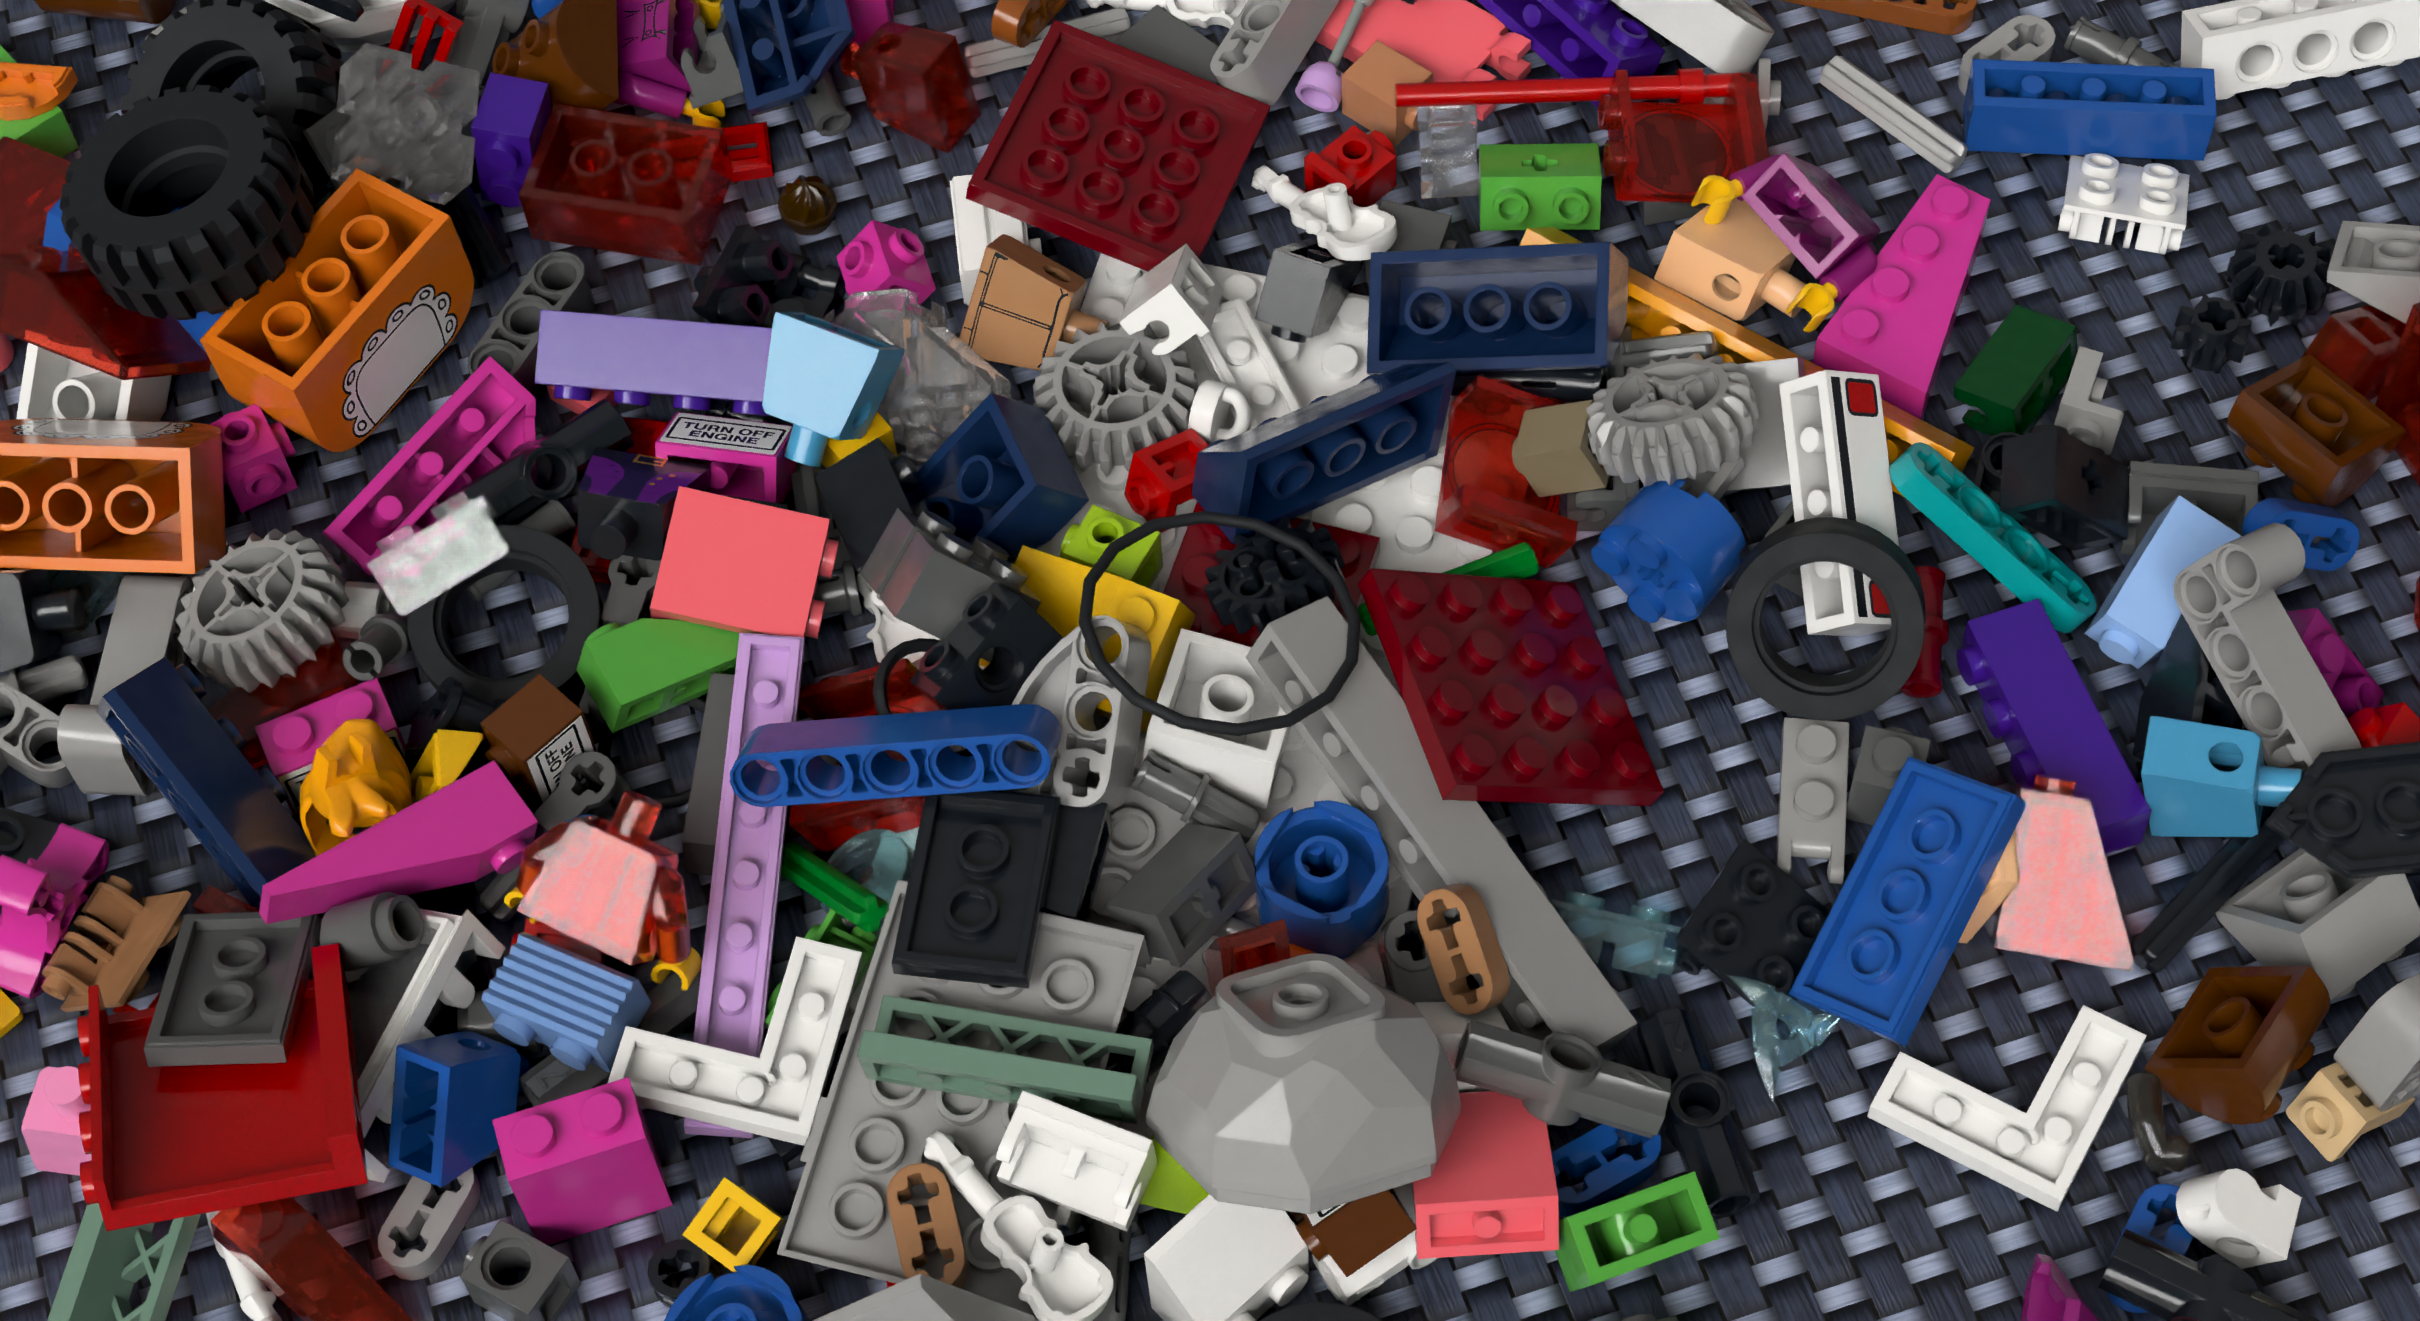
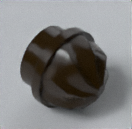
M800 174L793 183H786V187L778 200V209L782 220L794 232L806 236L816 235L825 231L831 225L837 211V198L834 190L820 177H806Z

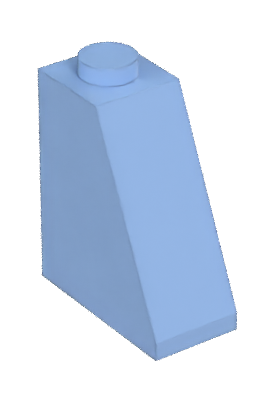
M2179 495L2155 518L2084 634L2098 642L2102 652L2109 658L2123 664H2131L2137 669L2161 656L2181 615L2174 597L2173 586L2176 576L2210 552L2241 537V535Z

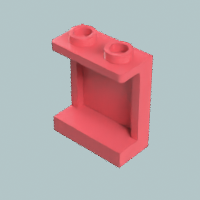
M679 486L650 605L651 619L681 620L737 633L804 637V641L805 637L818 639L826 602L815 600V593L819 576L832 577L839 541L828 539L830 519Z
M1495 1091L1459 1093L1461 1113L1431 1177L1411 1183L1415 1226L1417 1228L1415 1230L1417 1259L1559 1250L1558 1191L1547 1123L1538 1120L1524 1107L1521 1099Z

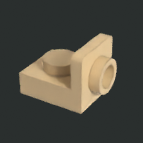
M2336 1062L2320 1069L2288 1106L2286 1114L2327 1161L2332 1162L2341 1158L2360 1135L2400 1117L2415 1101V1098L2413 1097L2398 1106L2380 1112Z

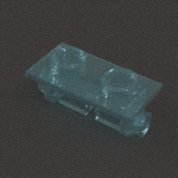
M1566 891L1564 902L1548 899L1557 913H1560V917L1570 931L1582 941L1587 954L1595 965H1599L1603 942L1606 941L1616 944L1611 965L1612 969L1649 976L1652 979H1658L1659 973L1672 976L1677 950L1667 948L1665 944L1667 937L1676 938L1680 933L1681 927L1669 925L1670 913L1632 905L1630 916L1603 910L1605 899L1573 891Z

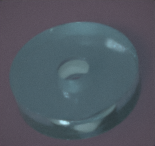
M871 829L859 833L843 843L832 854L827 863L885 900L889 906L897 880L908 881L914 850L897 833L891 830ZM819 901L823 910L828 914L831 908ZM841 916L847 930L852 932L856 925ZM885 917L880 919V927L883 926Z

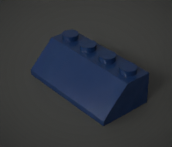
M1611 242L1372 252L1370 259L1367 374L1380 375L1405 364L1450 362L1457 370L1456 373L1610 368L1627 321L1629 258Z
M1450 362L1401 365L1380 375H1370L1359 384L1331 396L1318 397L1308 406L1282 417L1269 418L1260 423L1256 428L1228 440L1215 441L1204 450L1198 452L1191 494L1205 511L1258 518L1272 526H1277L1282 518L1291 520L1432 458L1438 454L1457 370ZM1217 525L1233 545L1235 544L1233 537L1237 534L1247 538L1256 535L1254 530Z
M164 657L102 696L96 712L253 910L259 912L262 886L316 857V854L305 835L301 822L297 824L281 804L289 797L280 782L266 767L256 772L241 753L248 746L247 742L225 715L215 720L205 708L200 699L207 695L193 672L184 663L174 668L168 659Z

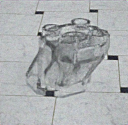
M905 288L855 292L844 300L845 311L835 318L833 309L823 317V320L905 349L902 361L884 395L879 409L888 416L894 440L906 446V454L909 458L919 462H926L991 392L1013 399L1010 381L948 329L945 307L931 301L932 311L918 305V294Z

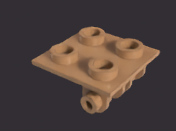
M111 875L106 883L99 882L81 910L87 916L78 915L73 922L79 931L93 941L78 933L67 932L63 938L64 944L58 946L42 971L46 979L41 988L47 994L57 999L65 1000L60 1008L64 1012L89 1010L88 986L99 985L105 1008L120 1007L131 1002L145 987L150 975L146 968L158 948L167 945L180 930L184 918L180 913L192 894L186 890L133 899L130 897V894L134 888L126 880Z

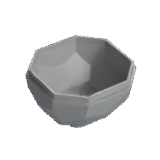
M1311 953L1235 973L1217 983L1216 996L1203 1005L1173 1039L1153 1086L1146 1113V1124L1154 1131V1139L1216 1201L1313 1214L1431 1177L1461 1113V1101L1456 1075L1425 1017L1414 1004L1393 991L1363 977L1344 960L1336 956Z

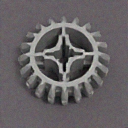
M1100 320L1096 333L1088 335L1077 328L1073 336L1074 344L1057 340L1054 357L1042 358V365L1040 366L1041 375L1035 377V383L1033 384L1034 400L1036 401L1033 406L1044 409L1045 416L1048 417L1068 458L1076 456L1077 465H1079L1082 472L1094 463L1100 464V469L1106 477L1113 469V466L1124 465V468L1129 473L1134 452L1188 430L1191 406L1198 390L1197 375L1194 374V369L1190 368V359L1186 356L1185 350L1174 349L1165 355L1152 354V349L1157 341L1166 338L1168 335L1155 339V332L1150 324L1145 329L1129 335L1122 326H1120L1119 330H1108ZM1142 378L1155 384L1163 394L1152 391L1151 384L1143 382ZM1072 401L1080 404L1082 411L1091 414L1090 417L1087 418L1079 414L1071 407L1069 402Z
M1694 353L1688 358L1680 359L1673 354L1665 361L1655 362L1650 359L1649 365L1639 369L1629 367L1626 376L1609 379L1606 389H1600L1593 394L1594 403L1586 408L1590 418L1587 421L1590 431L1587 436L1593 454H1596L1598 464L1604 466L1607 475L1620 476L1623 483H1632L1640 479L1644 487L1651 486L1657 481H1666L1669 486H1672L1676 480L1689 477L1695 481L1696 475L1705 471L1716 473L1719 471L1720 463L1734 462L1739 459V450H1744L1753 445L1752 435L1759 430L1757 399L1754 387L1749 383L1748 375L1741 373L1737 363H1724L1721 356H1712L1703 360L1700 353Z
M274 528L268 532L264 539L252 533L245 545L239 548L229 544L227 555L219 561L209 559L211 568L205 575L192 578L196 589L180 599L185 611L180 613L175 620L181 629L177 639L183 645L184 652L192 659L191 663L203 676H209L213 682L223 685L229 691L242 687L250 693L260 683L274 688L281 675L287 673L296 677L299 665L307 659L317 661L316 650L323 644L334 642L330 630L345 621L341 608L350 600L344 587L347 581L342 576L341 568L321 544H317L312 538L302 536L296 530L284 535Z

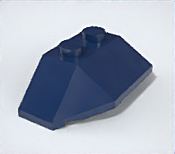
M722 0L747 108L752 115L806 97L856 35L848 0Z

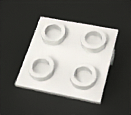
M2091 153L2084 157L2071 155L2064 206L2061 210L2058 230L2069 232L2068 238L2099 243L2104 217H2109L2104 245L2111 246L2117 219L2126 220L2127 224L2122 248L2129 249L2135 222H2138L2140 225L2135 242L2136 250L2162 255L2166 254L2167 249L2179 251L2182 233L2186 228L2190 175L2179 173L2175 168L2160 163H2151L2144 167L2119 163L2114 157L2101 153Z

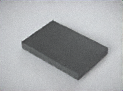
M259 912L184 915L143 1048L148 1067L287 1063L312 969L311 948L318 946L321 922L319 914L266 924L259 915Z

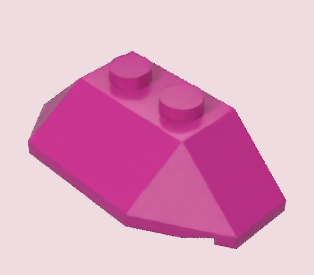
M489 356L322 534L369 576L419 577L425 566L442 548L455 539L467 534V531L460 525L451 510V504L447 496L507 460L517 446L526 442L536 441L534 419L536 416V398ZM536 460L531 467V478L535 485Z

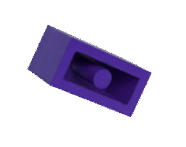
M490 72L471 125L481 199L495 202L504 207L518 206L539 210L557 157L549 85L544 82Z

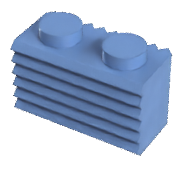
M525 932L518 934L517 943L511 945L510 954L504 957L503 966L497 968L496 977L490 980L489 988L483 991L481 999L495 1020L493 1028L509 1041L521 1046H528L533 1039L537 1043H543L548 1046L553 1056L574 1069L585 1071L588 1065L591 1064L594 1067L602 1068L606 1072H611L625 1027L637 1028L651 1005V1001L638 979Z

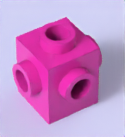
M871 220L836 256L845 282L846 292L850 297L855 312L901 325L936 290L924 255L923 244L917 234L905 228H896Z
M254 404L240 411L228 413L218 421L209 424L219 427L222 431L224 486L228 485L241 513L298 488L285 459L296 454L282 423L275 422L269 425L259 406Z

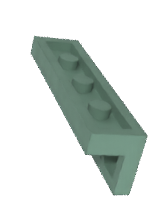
M883 995L875 1030H863L857 1057L866 1078L870 1080L1017 1104L1023 1090L1091 1117L1137 1124L1154 1044L1153 1040L1149 1038ZM896 1017L925 1022L935 1036V1039L930 1041L892 1034ZM938 1024L953 1027L943 1033ZM978 1030L992 1033L1003 1050L996 1052L954 1045V1043L972 1031ZM1005 1035L1020 1037V1039L1010 1044ZM1044 1041L1059 1044L1070 1061L1062 1063L1020 1055L1039 1042ZM1072 1046L1087 1048L1088 1050L1078 1055ZM1108 1052L1134 1056L1131 1074L1087 1066Z
M99 1204L87 1205L47 1321H165L201 1214L173 1219L168 1234L155 1243L152 1236L155 1223L106 1231ZM148 1274L151 1286L146 1301L132 1311L129 1298L134 1283Z

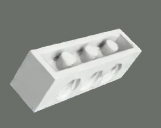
M2235 0L2182 11L2181 67L2214 69L2216 100L2228 99L2236 93L2265 87L2272 89L2284 88L2292 82L2321 76L2339 77L2351 70L2376 65L2395 66L2403 63L2406 59L2420 57V0Z

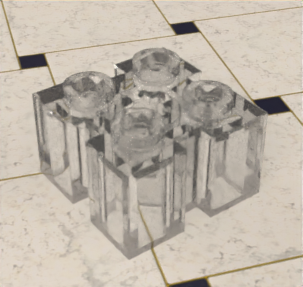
M365 43L340 67L337 112L349 114L351 119L335 133L331 179L345 181L358 168L384 182L389 178L400 180V190L417 199L442 205L447 204L472 183L475 138L461 135V131L464 126L477 116L480 71L437 60L432 62L424 71L411 68L412 54Z

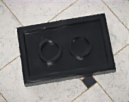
M1005 791L925 796L891 963L894 974L1029 989L1062 811L1060 797Z

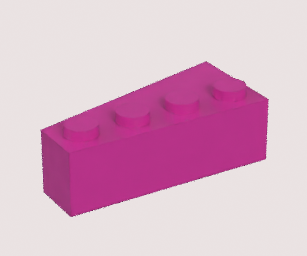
M1937 174L1877 255L1875 271L1850 292L1817 337L1813 363L1826 370L1878 374L1881 399L1923 420L1945 349L1953 331L1959 306L1962 303L1981 246L1991 199Z

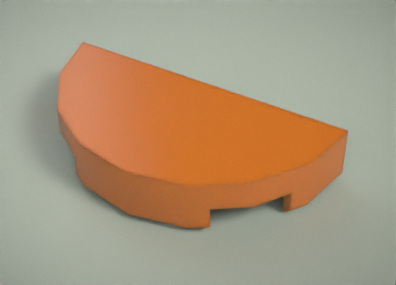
M0 62V119L5 121L30 119L51 111L69 96L78 82L73 67Z

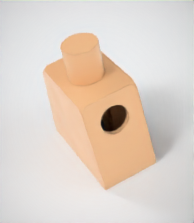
M1737 198L1733 199L1723 221L1715 225L1704 222V217L1710 205H1707L1673 231L1654 277L1658 282L1736 321H1744L1766 302L1791 318L1801 311V307H1796L1791 313H1786L1788 305L1806 285L1789 274L1796 256L1746 201H1740Z

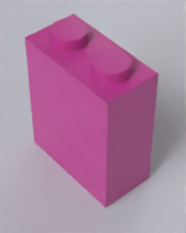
M629 1077L492 1120L508 1183L535 1238L546 1245L673 1206L656 1144Z

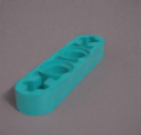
M1914 443L1890 465L1889 473L1897 490L2023 603L2039 598L2055 630L2062 633H2071L2096 611L2097 603L2087 584L2015 519L2001 512L2000 506L1934 448L1924 443Z

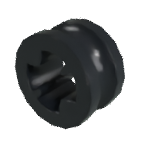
M673 1240L663 1244L654 1252L648 1265V1277L655 1295L664 1306L669 1308L681 1292L696 1279L712 1273L715 1278L707 1253L690 1240ZM683 1262L690 1263L696 1278H684L680 1287L674 1288L667 1272H679Z

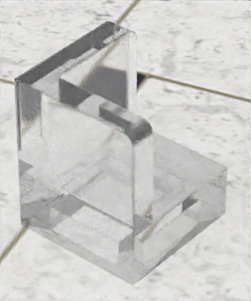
M1476 105L1417 107L1416 146L1421 199L1478 195Z

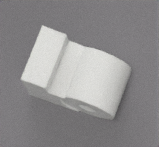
M2235 1168L2187 1179L2181 1184L2177 1192L2176 1209L2183 1227L2192 1236L2241 1269L2287 1260L2302 1197L2281 1184L2260 1189L2256 1180L2246 1171Z

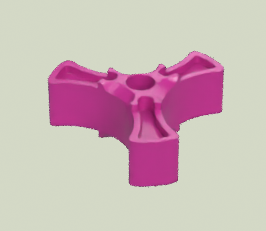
M61 823L47 848L37 860L29 858L27 863H23L3 854L0 856V905L2 906L0 914V987L29 999H33L44 992L41 988L46 979L42 974L43 969L57 950V946L64 944L63 938L77 909L84 902H87L88 895L84 894V892L107 869L109 861V843L107 840Z

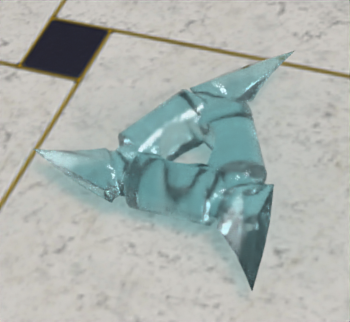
M1727 975L1742 989L1749 1000L1755 1003V1007L1751 1009L1753 1048L1757 1049V1052H1754L1759 1073L1774 1106L1775 1087L1780 1072L1779 1065H1787L1812 1050L1815 1045L1819 1047L1830 1035L1840 1019L1830 1014H1821L1813 1017L1811 1011L1785 993H1776L1775 986L1753 979ZM1777 1018L1784 1021L1791 1030L1787 1040L1780 1039Z

